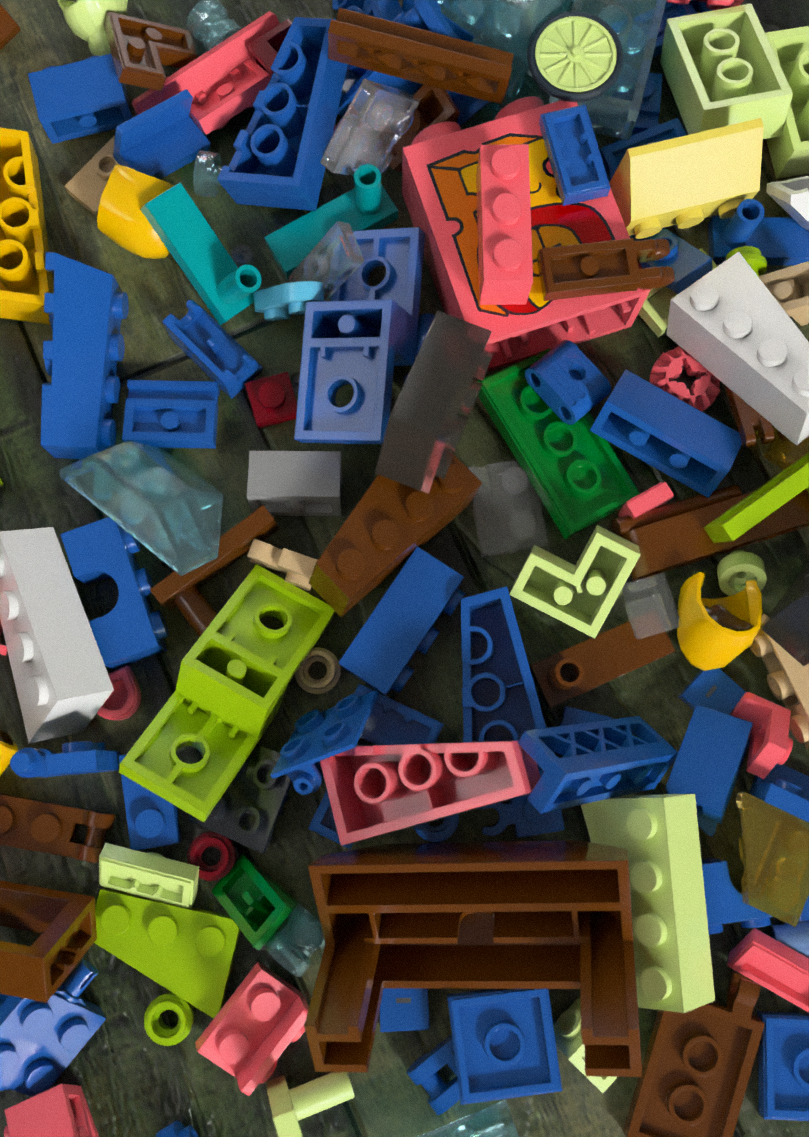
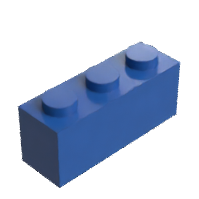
M626 369L589 430L707 498L710 497L730 471L742 445L739 432Z
M417 546L339 661L340 667L386 697L392 689L400 693L415 671L408 664L416 652L420 651L425 655L439 635L440 631L434 628V625L444 612L451 616L460 604L461 599L465 596L466 593L459 589L464 576Z

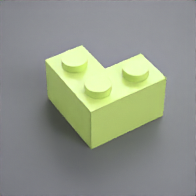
M598 525L576 565L534 545L509 595L596 638L641 555L639 546Z

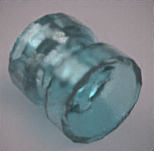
M202 0L197 3L189 13L186 23L191 34L198 41L204 42L203 46L206 52L242 29L235 20L228 19V11L219 0Z
M297 905L288 915L285 928L282 931L274 932L264 946L279 964L295 976L301 977L310 966V957L314 952L325 948L321 922L306 909Z

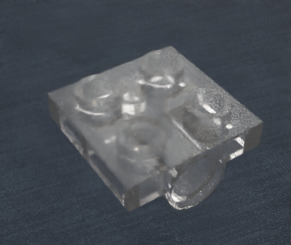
M363 79L344 117H341L323 151L320 163L332 173L354 176L359 166L371 164L376 166L382 174L391 162V152L399 138L411 127L414 120L413 113L419 101L407 92Z

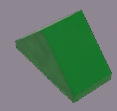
M244 854L238 858L232 870L221 878L211 890L251 945L258 950L264 946L298 904V901Z

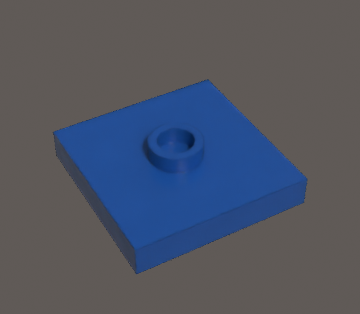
M483 989L447 994L461 1105L562 1091L548 989Z

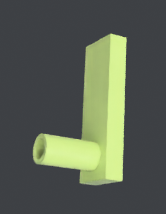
M332 1072L292 1089H288L284 1075L265 1082L278 1137H303L298 1123L299 1120L355 1098L347 1072Z

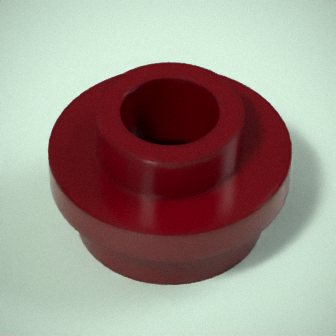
M210 831L199 835L193 840L188 849L187 861L188 864L199 866L200 879L215 881L223 878L232 870L236 861V849L231 839ZM210 846L216 847L221 854L220 861L215 865L209 864L205 860V851Z

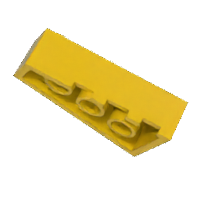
M0 128V318L50 324L49 313L44 312V294L54 293L52 271L45 269L46 252H49L38 158L27 131Z

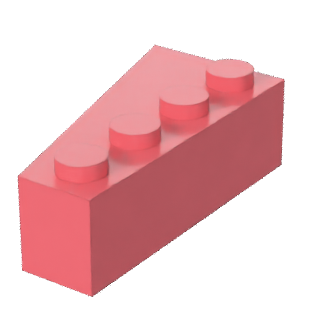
M519 740L356 746L320 761L341 846L530 794L541 778L537 764L518 744Z

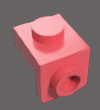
M746 692L729 715L753 723L746 771L765 779L776 764L783 765L791 753L793 747V739L789 738L791 710L753 693Z

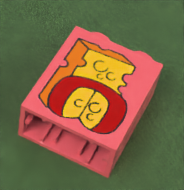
M539 97L520 98L502 108L493 121L463 130L455 122L436 123L417 134L412 141V145L403 147L402 195L413 226L420 227L425 233L424 257L450 329L456 328V330H459L470 367L468 378L518 363L548 348L552 350L563 340H569L574 344H578L629 328L633 325L651 291L650 289L642 290L638 288L636 291L543 301L537 254L541 248L630 238L611 188L606 197L562 206L540 130L539 120L541 114L578 106L577 102L560 100L544 105ZM528 144L533 282L527 304L479 305L476 172L480 145ZM638 263V268L642 269L641 264Z

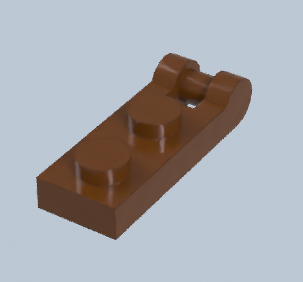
M0 793V845L99 863V856L104 847L107 829L113 828L115 814ZM78 824L88 826L85 843L75 841Z

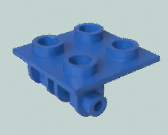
M375 690L360 697L358 694H351L340 700L335 707L322 712L312 710L302 715L294 725L295 730L289 741L280 750L281 756L270 774L272 779L287 774L294 784V789L299 794L308 795L317 791L323 778L320 761L356 747L379 695L378 691Z

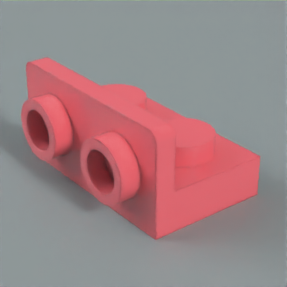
M257 962L195 1042L197 1052L236 1077L239 1090L250 1096L258 1084L265 1083L271 1077L276 1068L278 1058L290 1042L297 1041L304 1033V1024L309 1006L303 993L263 964Z

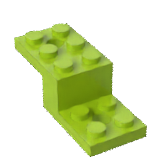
M256 564L181 661L175 692L121 761L119 773L205 822L277 715L289 682L331 622L335 610L325 602L295 585L285 582L284 579ZM272 616L279 619L284 627L277 630L269 629L261 623L260 619ZM191 746L201 752L203 759L194 764H187L179 760L176 751L182 747Z

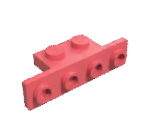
M271 11L267 12L167 77L162 91L149 89L132 101V106L137 115L187 89L193 96L189 116L199 129L207 135L212 131L223 128L231 118L246 108L254 107L253 103L259 90L264 91L271 76L252 60L248 44L279 25L277 16Z

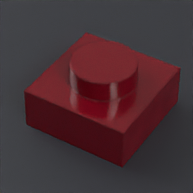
M288 371L245 383L258 429L296 419L297 401Z

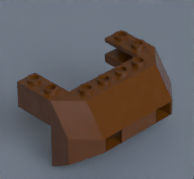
M579 840L382 844L326 854L308 865L325 940V948L304 1024L315 1072L368 1073L384 988L581 989L582 1045H585V1076L642 1077L628 849Z

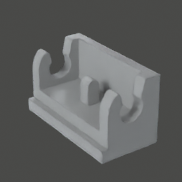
M249 451L247 499L251 513L264 505L272 516H342L341 451Z

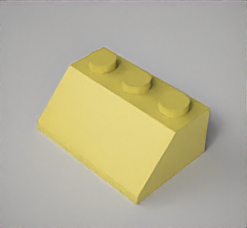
M758 118L627 149L609 184L629 236L635 235L637 239L651 237L659 233L662 228L677 225L679 229H685L701 223L706 217L718 214L721 219L731 218L743 200L752 199L760 190L764 130L762 119Z

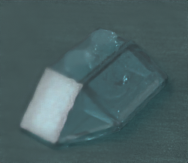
M126 441L60 469V478L179 575L183 576L218 558L223 494L164 449Z

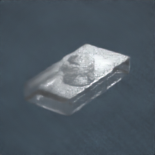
M337 221L289 275V281L322 282L324 302L327 301L365 261L350 224Z

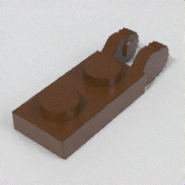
M628 238L541 248L537 254L543 301L636 291L638 288L648 290L668 286L675 281L674 270L671 267L662 266L639 269L638 263L659 260L668 256L667 254H670L669 242L666 239L663 240V238L640 241Z

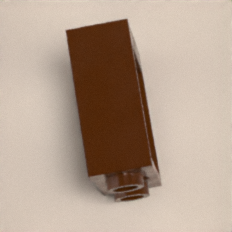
M0 880V926L42 933L32 946L0 941V994L45 1003L49 1001L97 939L95 897Z

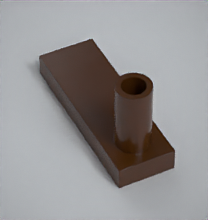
M262 505L152 587L150 591L159 603L169 611L177 607L200 637L217 616V613L199 589L247 554L253 539L263 542L279 530L275 519L265 506Z
M653 610L601 633L596 638L592 637L536 662L529 667L547 709L669 655L675 652V649L656 610Z

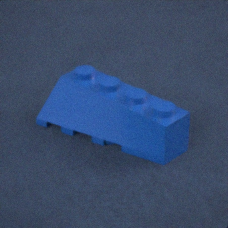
M46 252L45 269L52 271L54 274V293L44 294V312L49 313L53 339L43 341V359L46 372L49 376H52L51 383L42 384L41 446L54 458L108 460L109 446L113 447L116 442V423L112 419L113 403L119 402L121 393L120 380L116 376L117 361L123 360L125 352L124 337L120 334L121 319H126L128 316V296L126 292L121 290L112 274L58 253Z

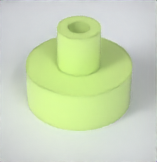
M735 550L724 557L717 566L719 587L729 596L742 591L748 580H755L760 591L767 582L763 560L751 552Z

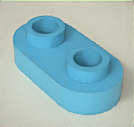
M316 281L284 283L253 293L255 312L264 313V320L269 321L290 319L291 314H305L306 302H324L323 283Z

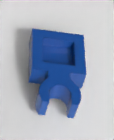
M530 794L510 799V803L507 804L498 802L478 808H494L498 813V820L494 825L481 827L482 834L488 836L500 834L510 824H514L517 838L563 831L565 829L561 809L540 814L528 801L527 798Z

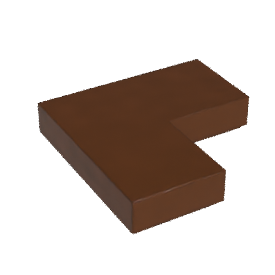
M107 12L104 28L120 83L162 91L166 80L162 64L183 68L198 58L189 30L114 12Z

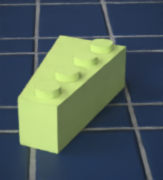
M695 794L623 795L582 804L581 808L591 843L628 849L638 1007L686 1013L715 1001Z

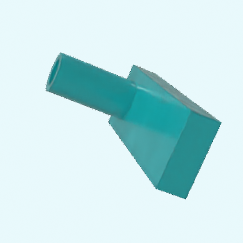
M371 164L359 166L354 173V189L317 208L316 211H312L264 237L266 246L287 280L335 254L337 232L377 230L398 219V209L382 186L381 173L376 166Z
M181 182L152 199L140 209L220 325L254 303L253 293L260 287L262 281L260 272L249 264L237 267Z

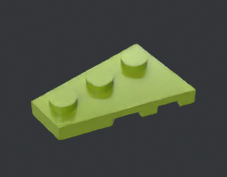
M109 888L100 889L95 907L97 939L94 943L214 1019L224 1004L241 931L229 915L194 907L192 909L183 908Z

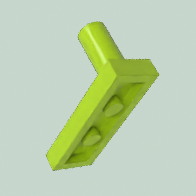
M809 452L705 526L704 529L713 543L734 541L806 489L809 493Z

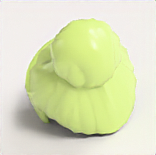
M57 0L63 11L66 23L76 36L88 42L91 53L94 56L111 54L104 28L107 12H114L127 16L128 0H76V2Z

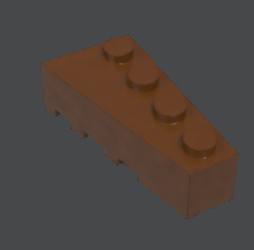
M417 419L316 562L309 584L342 617L404 563L417 546L421 548L468 507L481 487L482 482Z

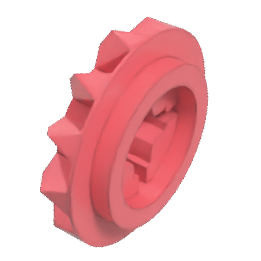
M680 346L666 353L663 352L654 363L650 372L649 383L701 412L706 410L715 401L721 391L719 389L720 380ZM682 366L688 376L701 377L691 385V392L686 388L684 382L677 383V381H672L679 377L682 372Z

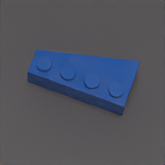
M294 18L271 66L273 75L264 91L259 90L253 103L256 110L246 131L240 130L233 145L236 152L229 166L223 165L217 178L236 204L316 211L348 66L345 63L329 60L328 30L331 19Z
M503 587L462 598L463 742L520 740L524 731L546 728L508 588ZM537 764L541 777L545 771Z

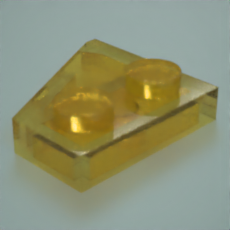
M738 792L736 808H740L742 838H739L740 859L744 864V875L741 878L743 903L796 927L809 895V822L746 792Z

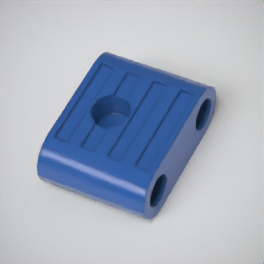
M563 340L525 370V378L528 384L564 423L569 425L576 423L611 393V385L607 378L569 340Z

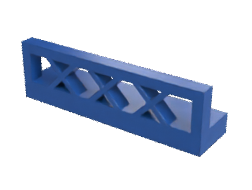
M640 716L524 731L518 741V744L545 771L527 798L540 814L654 789L678 755V752ZM552 751L563 755L564 758H558Z

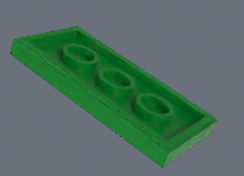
M550 348L478 380L473 389L566 540L619 512L626 501L639 495L640 492L608 441L589 431L595 422L590 412L586 413L576 423L572 425L566 424L528 384L525 378V370L550 351Z

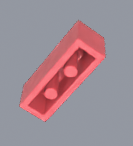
M480 145L476 172L479 305L527 304L533 282L529 145Z

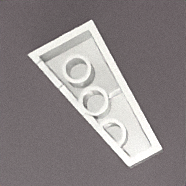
M737 252L670 300L666 335L797 446L809 437V342L740 252Z
M53 527L0 531V621L28 743L83 732L114 688Z

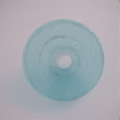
M204 150L198 152L193 174V186L196 195L216 197L219 185H221L217 180L222 169L219 153Z

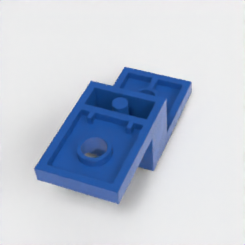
M420 227L337 232L331 301L306 302L294 440L301 443L388 444L394 366L415 365L425 233ZM385 266L386 275L384 280L377 286H369L368 278L371 271L376 267ZM351 384L354 390L352 400L348 405L338 407L335 400L337 391L343 385Z

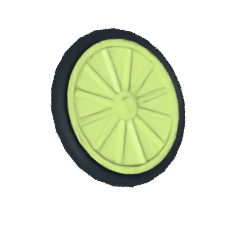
M571 11L552 16L538 27L528 45L527 59L533 79L542 90L552 97L563 101L583 102L601 96L616 82L622 69L623 51L616 32L608 23L586 12Z

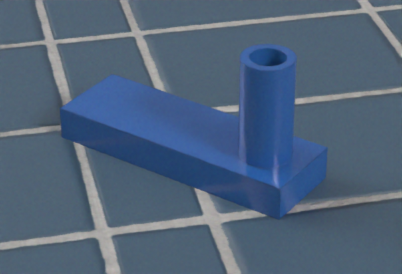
M746 199L739 204L731 218L721 219L720 216H712L708 223L709 257L712 258L715 264H722L725 262L727 253L731 250L743 246H753L761 251V255L767 260V265L794 266L809 261V231L802 228L793 218L764 217L763 205L755 199Z

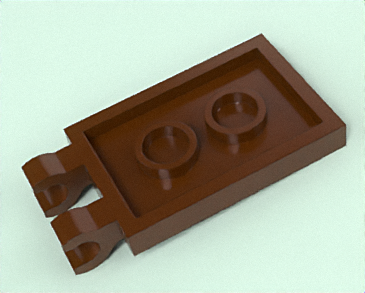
M733 971L727 988L726 1007L711 1002L686 1013L658 1010L642 1064V1077H638L623 1128L625 1137H733L765 1025L759 1018L752 1016L759 996L760 984L752 982L753 980Z

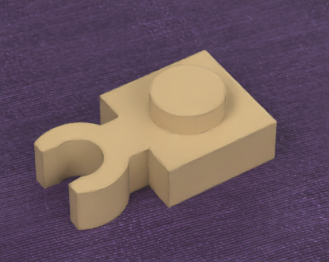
M253 539L247 555L248 558H251V563L280 571L281 574L286 575L285 582L303 590H311L312 586L309 584L315 564L318 561L317 559L285 548L281 550L268 543Z

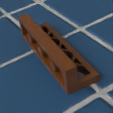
M339 8L336 20L331 19L328 30L329 60L502 104L512 71L513 53Z

